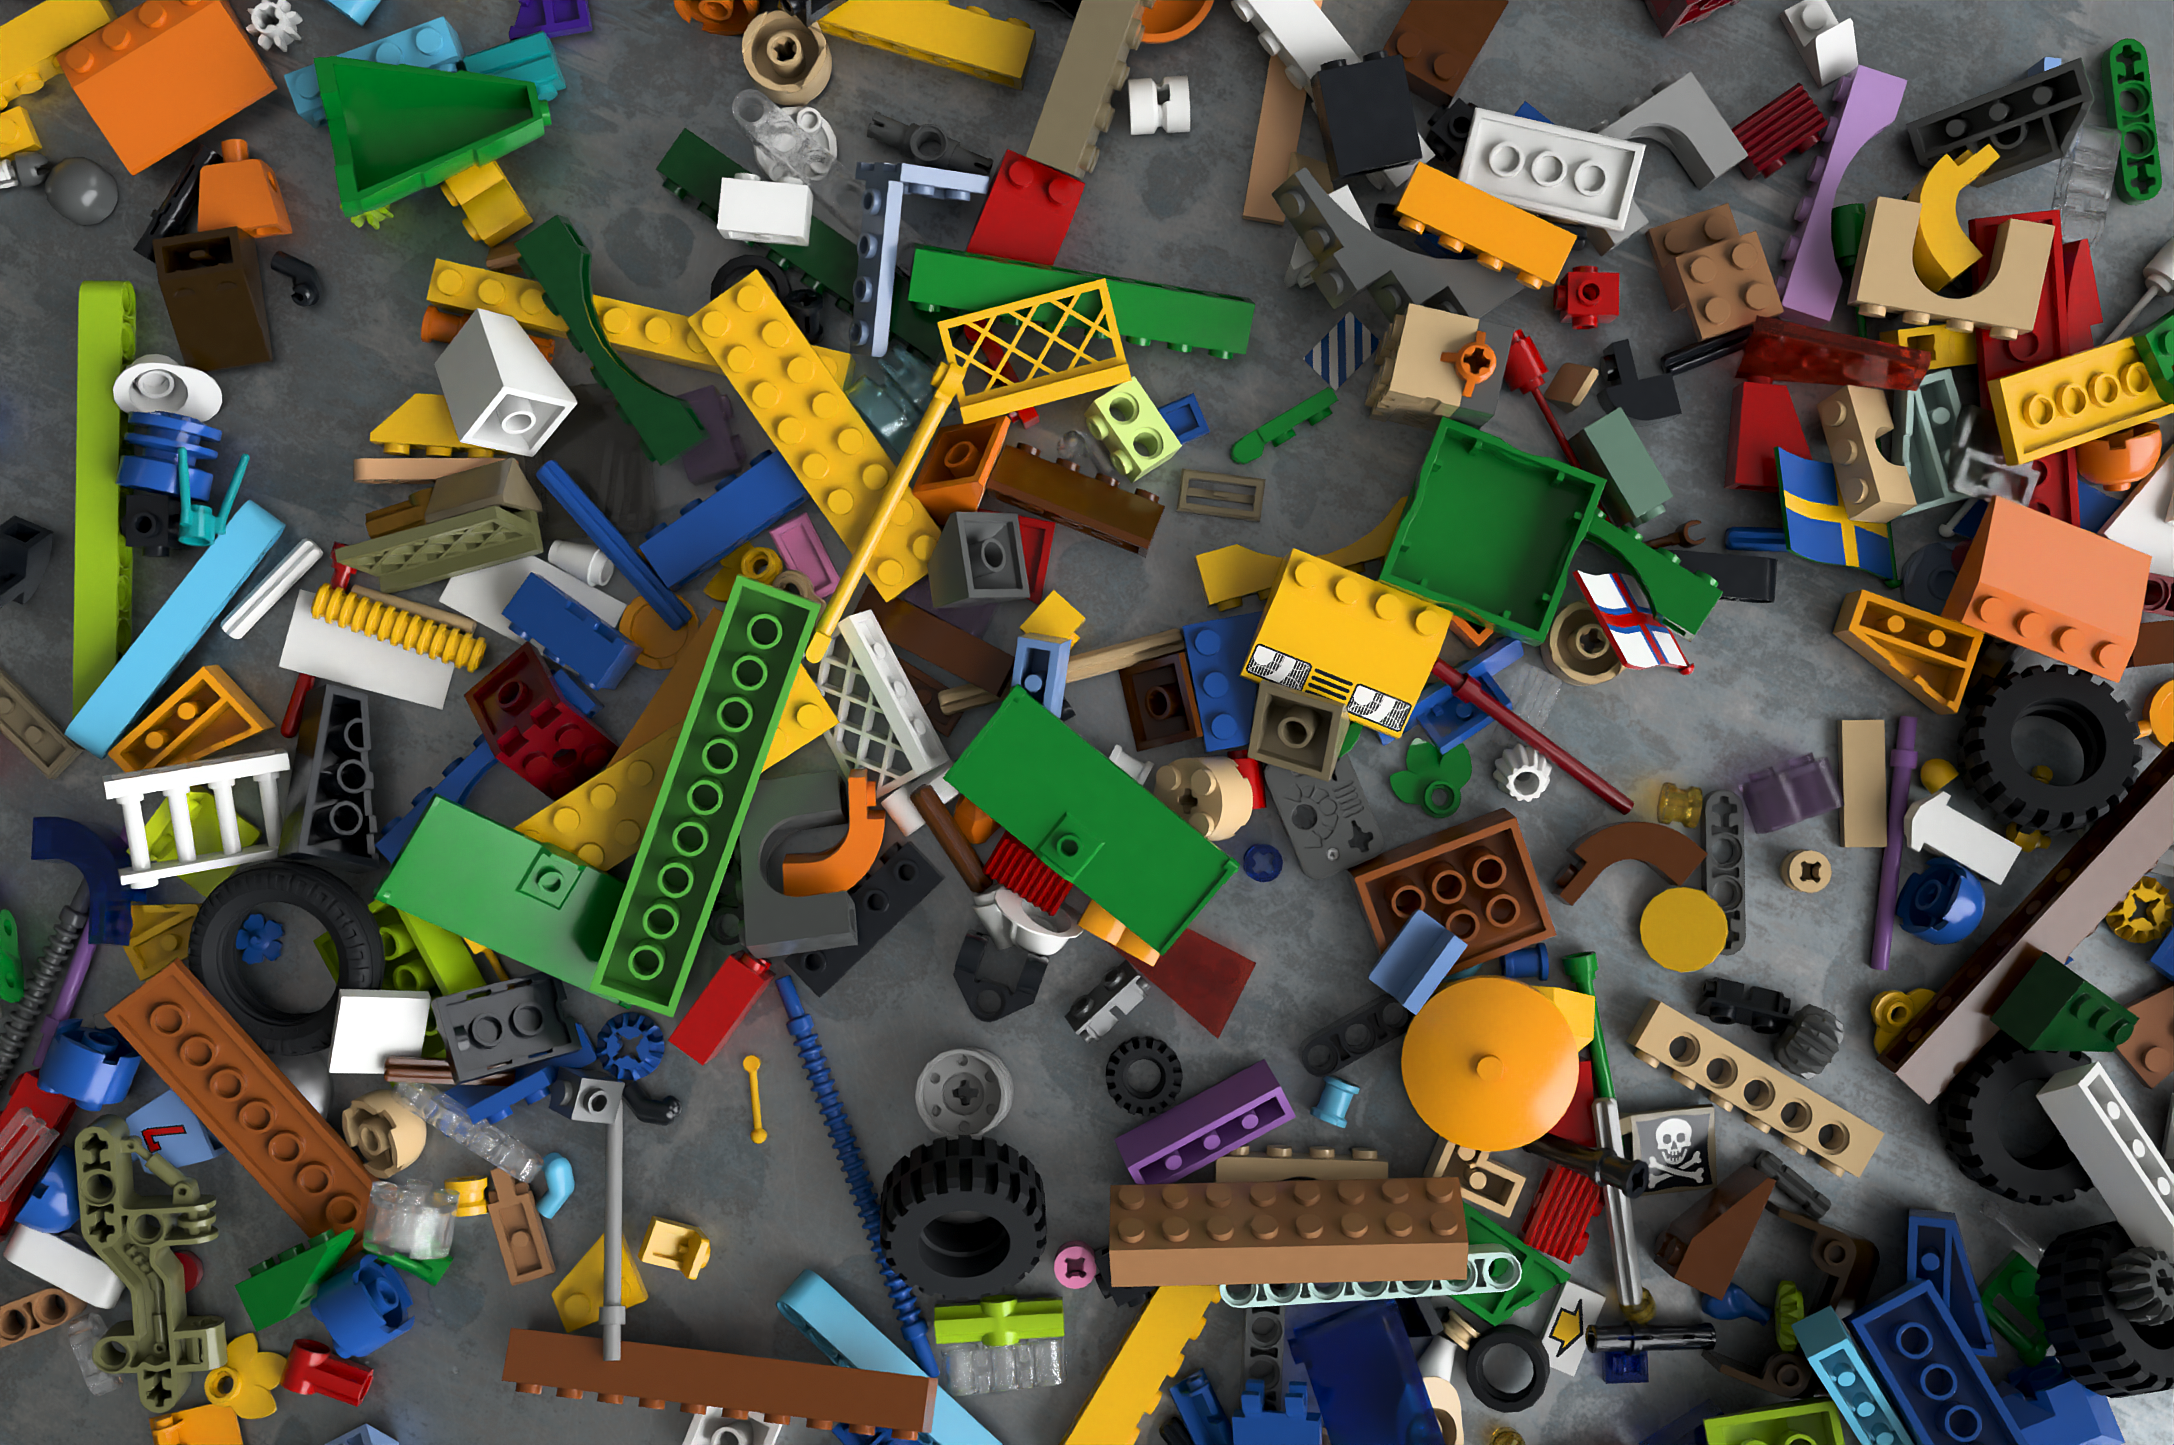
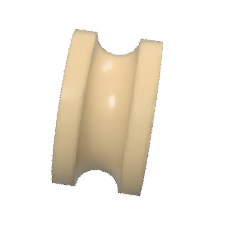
M1451 1309L1449 1311L1450 1319L1447 1322L1441 1321L1444 1328L1442 1331L1463 1349L1469 1351L1471 1339H1479L1482 1334L1463 1316Z

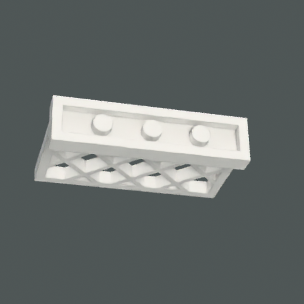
M872 610L850 615L838 622L831 635L832 640L821 659L818 679L811 677L823 696L827 692L841 698L837 715L840 723L824 732L823 735L847 781L850 769H864V767L880 773L876 790L878 800L924 773L946 763L950 758ZM840 635H843L850 648L848 661L833 656L835 640ZM831 664L846 669L843 689L827 683ZM856 674L864 676L870 686L868 698L852 693ZM850 701L866 707L863 726L847 721ZM876 711L884 714L890 724L888 736L872 730ZM845 729L861 735L857 754L848 751L843 743ZM870 739L886 745L882 764L866 758ZM895 749L905 753L913 770L904 773L892 768ZM890 777H892V778L895 779V780L891 781L890 783H888Z

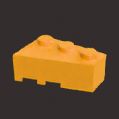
M1863 589L1845 595L1833 630V634L1938 715L1957 714L1984 633Z
M218 664L203 666L107 754L124 772L194 762L277 726Z

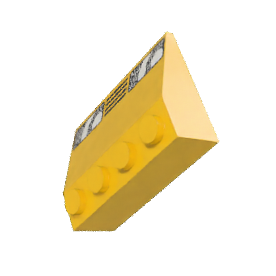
M1293 548L1282 558L1239 676L1257 684H1260L1262 680H1266L1345 703L1350 721L1399 739L1440 653L1454 612Z

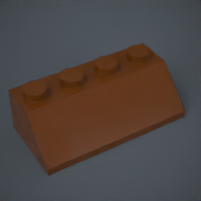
M1018 442L1016 448L1006 444L986 484L990 498L1146 558L1165 509L1164 505L1158 504L1159 496L1136 488L1134 494L1118 488L1120 481L1101 473H1097L1095 479L1079 473L1081 466L1066 459L1057 458L1056 463L1040 458L1041 451L1030 445Z

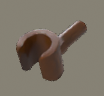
M1691 520L1679 525L1675 532L1667 536L1642 543L1654 550L1659 547L1663 548L1677 544L1683 548H1691L1703 543L1706 537L1696 541L1689 538L1688 528L1701 524L1699 520Z

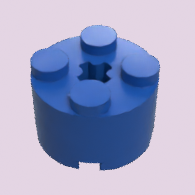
M83 1019L63 1020L57 1025L39 1071L40 1077L37 1086L45 1092L60 1093L76 1099L75 1104L88 1111H100L103 1104L122 1102L128 1094L142 1056L115 1027L100 1030L99 1028L96 1029V1025L95 1028L82 1027Z
M374 1254L362 1257L322 1282L318 1288L317 1296L310 1301L313 1315L324 1323L333 1338L332 1343L335 1351L344 1359H348L351 1356L366 1357L410 1330L414 1325L415 1315L408 1319L407 1308L413 1304L404 1280L389 1263L381 1267L374 1262L378 1258Z

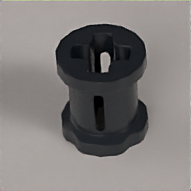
M809 289L792 291L785 297V307L790 311V316L811 345L817 344L824 338L823 327L819 324V310L823 308V297L820 293Z

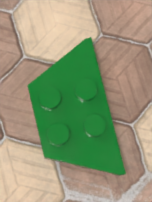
M1463 1201L1468 1245L1502 1244L1519 1261L1522 1274L1518 1284L1508 1291L1446 1296L1489 1325L1497 1326L1510 1318L1514 1311L1521 1307L1529 1306L1540 1299L1539 1296L1557 1284L1562 1285L1569 1280L1571 1274ZM1497 1258L1492 1261L1488 1270L1489 1275L1495 1277L1503 1275L1508 1269V1259Z

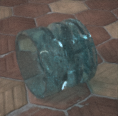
M897 344L890 350L892 356L901 366L897 371L881 358L877 363L886 378L884 383L879 385L871 377L863 374L844 393L869 424L902 458L917 429L915 423L922 419L933 398L936 387L930 385L934 374L932 370L919 357L910 354L901 345ZM952 402L944 413L948 418L957 412Z

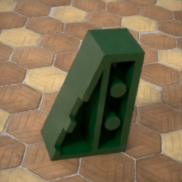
M2044 952L1992 1016L1990 1021L2028 1050L2113 1052L2118 1045L2123 1044L2129 1039L2133 1033L2134 1025L2140 1018L2047 952Z

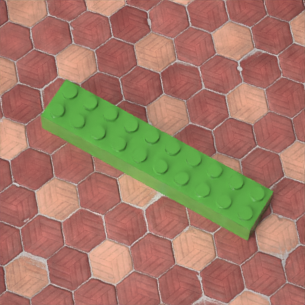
M737 574L589 990L672 1018L674 1017L822 603L748 576Z

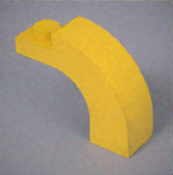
M1990 144L1986 145L1976 154H1973L1968 149L1954 161L1948 154L1944 155L1917 182L1906 200L1922 203L1913 245L1912 260L1919 280L1927 289L1935 294L1962 275L1983 256L1965 235L1958 223L1956 199L1960 190L1981 176L2000 157Z

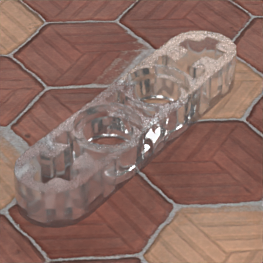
M396 1082L390 1092L391 1097L402 1107L520 1181L532 1182L544 1165L543 1158L537 1152L497 1126L489 1125L486 1119L473 1125L466 1111L467 1107L429 1083Z

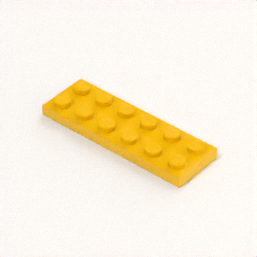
M2136 334L1987 382L2007 466L2021 465L2174 412V404L2164 402L2154 387L2132 337Z

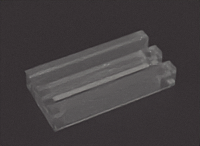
M1523 663L1508 697L1512 702L1513 709L1511 711H1515L1530 675L1534 676L1535 679L1519 714V717L1526 722L1544 681L1551 683L1533 725L1535 729L1542 733L1564 681L1551 673ZM1497 723L1490 741L1503 745L1508 749H1513L1517 744H1521L1518 742L1520 738L1511 733L1510 738L1505 737L1504 734L1507 729L1500 723ZM1525 743V745H1524V744H1521V745H1523L1524 747H1528V746H1529L1527 743Z
M28 1107L20 1108L0 1133L1 1152L23 1124L28 1127L27 1131L1 1161L0 1180L36 1135L40 1138L0 1186V1202L5 1201L60 1134L54 1128H47L45 1126L47 1122L41 1117L35 1118L32 1115L33 1111Z

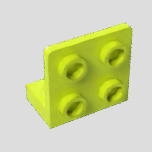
M200 784L189 786L190 792L186 793L196 855L223 851L214 795ZM167 796L144 826L150 861L162 862L178 859ZM236 812L241 848L255 845L262 836V831ZM240 864L177 876L207 898L221 882L234 874Z

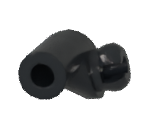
M277 251L272 258L271 269L292 279V289L295 294L291 295L292 300L302 307L316 304L322 291L314 266L283 251Z
M636 1080L623 1089L622 1099L637 1119L643 1123L666 1126L673 1123L674 1118L682 1112V1105L676 1097L669 1095L662 1101L650 1099Z

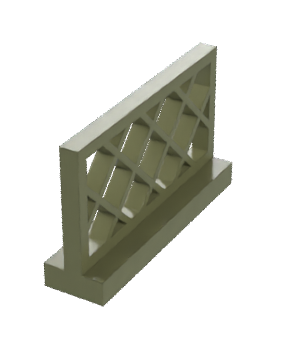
M497 506L487 507L335 549L336 562L379 577L381 592L393 594L544 553L537 512L527 509L510 513Z

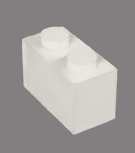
M736 173L734 178L722 177L717 229L724 239L809 246L813 194L808 185H803L802 180L793 177H778L777 182L760 181L759 176L749 173Z

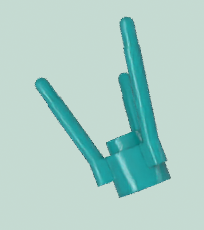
M185 447L178 448L181 503L178 531L179 542L190 546H211L215 542V534H226V521L250 459L248 454H242L219 513L215 517L212 515V508L204 505H191L187 450Z

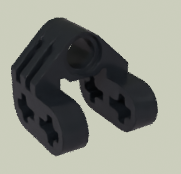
M969 929L961 946L953 976L975 1018L983 1022H993L1033 1004L1050 957L1029 951L1016 990L1012 992L1008 985L985 977L980 980L976 979L990 935ZM985 990L996 992L1001 999L1000 1008L994 1012H985L978 1005V995Z

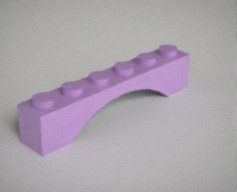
M1858 65L1847 77L1842 76L1838 81L1832 99L1838 102L1834 115L1828 116V125L1822 129L1820 134L1821 141L1825 143L1821 155L1815 156L1807 174V180L1812 181L1808 195L1802 196L1794 214V220L1799 221L1795 236L1790 235L1782 251L1781 259L1786 261L1782 276L1777 275L1774 279L1784 312L1779 315L1780 318L1814 329H1819L1830 322L1843 282L1835 262L1831 241V213L1836 190L1846 167L1858 150L1868 140L1882 132L1895 121L1908 80Z

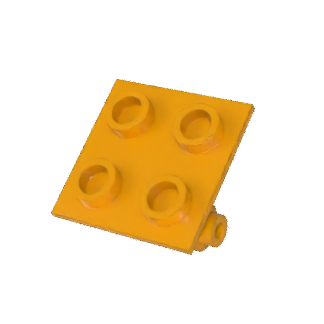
M211 1403L149 1418L154 1445H243L237 1414L231 1407H218Z

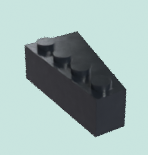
M324 684L306 692L277 858L356 874L380 869L379 853L375 854L374 833H377L376 815H372L371 801L374 777L373 772L369 771L368 750L371 749L368 694L331 684Z

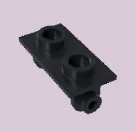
M1714 977L1713 980L1705 979L1702 995L1707 996L1708 999L1696 1009V1014L1708 1016L1714 1023L1723 1025L1739 1023L1751 1026L1754 1032L1761 1034L1779 1033L1794 1019V1016L1787 1015L1790 1010L1791 1000L1784 997L1783 992L1752 986L1750 988L1749 1000L1743 999V983Z

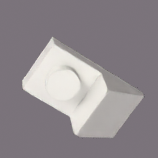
M1803 0L1784 10L1779 16L1819 89L1847 75L1858 66L1853 22L1851 18H1848L1838 23L1826 0Z

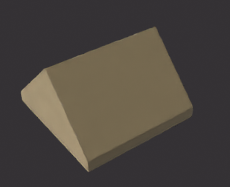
M514 457L437 478L425 512L426 524L491 506H497L510 513L527 509L539 513L543 512L540 500Z
M1262 680L1259 685L1247 757L1329 782L1350 725L1346 704Z

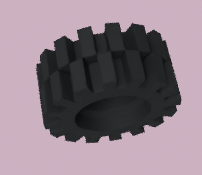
M1138 1036L1132 1037L1131 1040L1123 1041L1119 1044L1118 1048L1109 1057V1062L1106 1066L1108 1092L1120 1108L1126 1109L1130 1114L1135 1115V1113L1142 1114V1116H1150L1151 1113L1155 1112L1159 1114L1164 1111L1165 1107L1171 1106L1175 1102V1097L1182 1088L1183 1074L1180 1061L1173 1049L1168 1047L1162 1040L1153 1039L1151 1036L1138 1038ZM1142 1059L1154 1062L1161 1072L1158 1085L1148 1092L1135 1090L1127 1080V1072L1130 1066Z

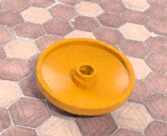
M1478 975L1457 980L1439 989L1429 997L1417 1015H1414L1403 1042L1401 1068L1404 1086L1411 1104L1432 1130L1450 1142L1465 1148L1479 1151H1504L1535 1141L1558 1123L1569 1107L1576 1090L1579 1058L1575 1039L1567 1020L1546 995L1517 979L1497 975Z

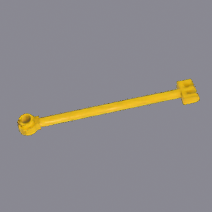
M941 361L937 366L930 381V385L936 387L933 398L817 626L813 627L804 652L807 660L811 663H818L823 658L832 640L831 635L948 405H950L965 377L967 369L952 361L949 364Z

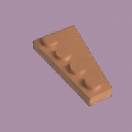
M2173 981L2161 986L2160 990L2142 999L2137 998L2123 1005V1007L2140 1019L2134 1025L2133 1033L2129 1039L2123 1044L2118 1045L2114 1052L2140 1083L2149 1089H2153L2174 1071Z

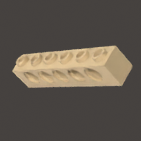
M1653 998L1648 1002L1626 1040L1627 1043L1637 1048L1633 1055L1655 1069L1660 1062L1674 1070L1670 1076L1673 1080L1691 1090H1694L1697 1084L1711 1092L1707 1098L1709 1101L1728 1112H1731L1733 1106H1736L1747 1113L1744 1120L1746 1123L1765 1134H1768L1770 1128L1775 1129L1785 1135L1781 1141L1782 1144L1805 1156L1807 1150L1814 1152L1822 1157L1818 1165L1842 1178L1845 1171L1859 1178L1885 1134L1675 1009ZM1683 1036L1687 1044L1686 1051L1682 1056L1672 1058L1669 1051L1670 1044L1676 1037ZM1720 1058L1723 1063L1722 1074L1718 1078L1710 1080L1707 1076V1066L1713 1059ZM1757 1080L1760 1085L1759 1095L1752 1101H1746L1744 1097L1745 1086L1749 1082ZM1790 1102H1794L1797 1108L1795 1118L1788 1123H1783L1781 1119L1783 1107ZM1831 1124L1833 1127V1137L1828 1143L1821 1145L1818 1139L1819 1131L1823 1126Z

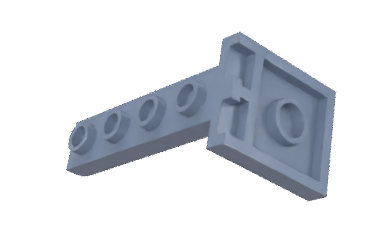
M866 162L856 163L855 179L866 181V186L861 198L863 217L861 234L857 241L859 259L857 278L853 284V297L855 301L853 321L849 327L850 353L882 357L887 352L902 194H918L923 198L970 201L971 193L988 194L989 176L906 163H897V165L884 162H875L874 164Z

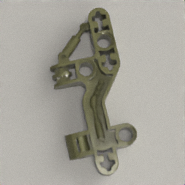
M113 1114L101 1115L79 1132L75 1139L81 1231L86 1242L130 1290L133 1320L120 1321L111 1326L93 1347L92 1360L95 1366L105 1373H137L139 1398L142 1405L151 1412L163 1413L172 1409L191 1385L192 1372L216 1369L224 1366L228 1361L225 1319L215 1315L187 1316L184 1267L170 1249V1246L200 1244L218 1237V1228L211 1226L216 1221V1213L210 1210V1208L216 1205V1197L210 1194H200L198 1182L195 1178L184 1175L158 1152L153 1155L145 1149L139 1136H130L128 1125L121 1117ZM136 1152L147 1161L144 1166L173 1189V1195H138L134 1190L131 1153ZM99 1174L109 1177L113 1188L104 1186L100 1182ZM146 1214L156 1217L160 1223V1228L150 1225L146 1219ZM112 1341L122 1344L126 1353L116 1350Z

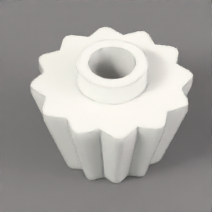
M1517 744L1513 749H1504L1502 757L1495 760L1497 769L1494 771L1493 777L1498 781L1499 790L1509 794L1515 800L1521 801L1524 799L1529 802L1532 798H1539L1541 792L1547 788L1550 782L1549 774L1552 766L1546 762V757L1531 746L1524 747L1521 744Z

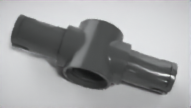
M877 111L872 117L874 124H869L867 130L868 138H874L900 149L901 155L913 159L918 166L987 176V173L990 174L993 159H988L960 147V142L948 138L937 125L924 124L920 126L911 123L908 126ZM932 140L941 144V149L933 156H925L919 152L921 145L926 141Z

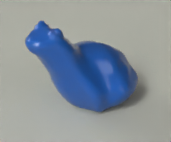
M1730 1282L1722 1301L1706 1293L1701 1299L1703 1313L1719 1320L1730 1321L1740 1317H1747L1765 1326L1770 1318L1774 1316L1773 1310L1751 1298L1742 1288Z

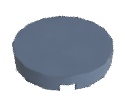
M1943 541L1927 544L1911 554L1903 565L1900 579H1902V584L1900 585L1901 598L1906 605L1937 616L1941 615L1958 576L1951 563V556L1954 548L1959 543Z

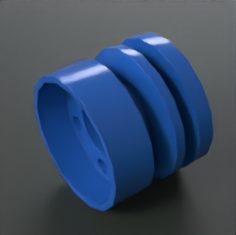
M130 411L128 424L147 429L146 435L125 432L124 440L142 447L143 453L142 456H121L116 484L154 494L180 498L178 448L185 447L189 467L191 501L208 503L214 475L195 467L196 459H217V451L201 447L199 443L200 441L220 443L222 431L209 427L198 419L164 411Z

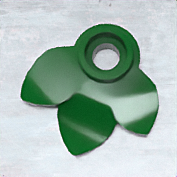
M1420 738L1413 739L1406 753L1407 771H1399L1389 776L1392 790L1404 803L1420 805L1421 809L1430 817L1447 818L1458 810L1461 803L1460 789L1471 778L1472 764L1469 751L1461 743L1441 755L1438 749L1429 742ZM1437 789L1443 790L1446 794V801L1440 806L1432 801V794Z

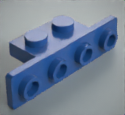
M1508 636L1496 638L1487 645L1484 652L1471 660L1459 662L1453 668L1461 674H1470L1481 682V689L1512 710V702L1492 676L1524 655L1522 642ZM1439 680L1435 684L1428 683L1424 685L1402 735L1419 724L1441 755H1443L1495 720L1473 703L1461 701L1451 693L1452 688ZM1375 730L1378 740L1383 746L1396 739Z
M579 1022L575 1023L582 1046L581 1050L569 1055L517 1068L515 1080L511 1086L459 1084L430 1099L429 1105L445 1136L451 1137L485 1118L489 1125H492L513 1114L510 1105L523 1098L529 1106L550 1095L551 1091L548 1085L556 1081L559 1067L581 1069L596 1061L598 1055L595 1053L596 1051L582 1024ZM547 1052L529 1056V1059L547 1054Z

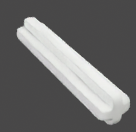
M302 539L221 621L220 626L224 632L234 639L242 638L323 555L321 548L311 539Z

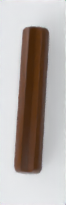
M926 784L919 786L910 794V800L969 889L978 894L984 892L993 883L990 875H984L982 871L984 864L934 788Z
M386 1057L384 1079L388 1082L454 1084L448 1062L445 1063L446 1058ZM503 1063V1064H499V1065H496V1066L488 1067L487 1069L489 1070V1069L497 1068V1067L504 1066V1065H507V1064H506V1063ZM516 1069L461 1085L511 1086L515 1080Z

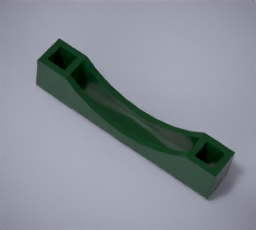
M555 215L514 243L521 254L517 257L519 265L532 280L537 278L545 290L541 294L544 303L555 316H562L570 328L566 331L569 341L578 352L582 353L585 351L594 365L590 368L593 377L604 390L607 388L611 390L618 401L614 404L616 412L627 426L634 425L642 437L638 441L639 446L651 462L657 461L660 466L670 465L712 437L688 400L667 394L646 382L626 365L610 344L600 325L593 302L591 285L592 254L567 217Z

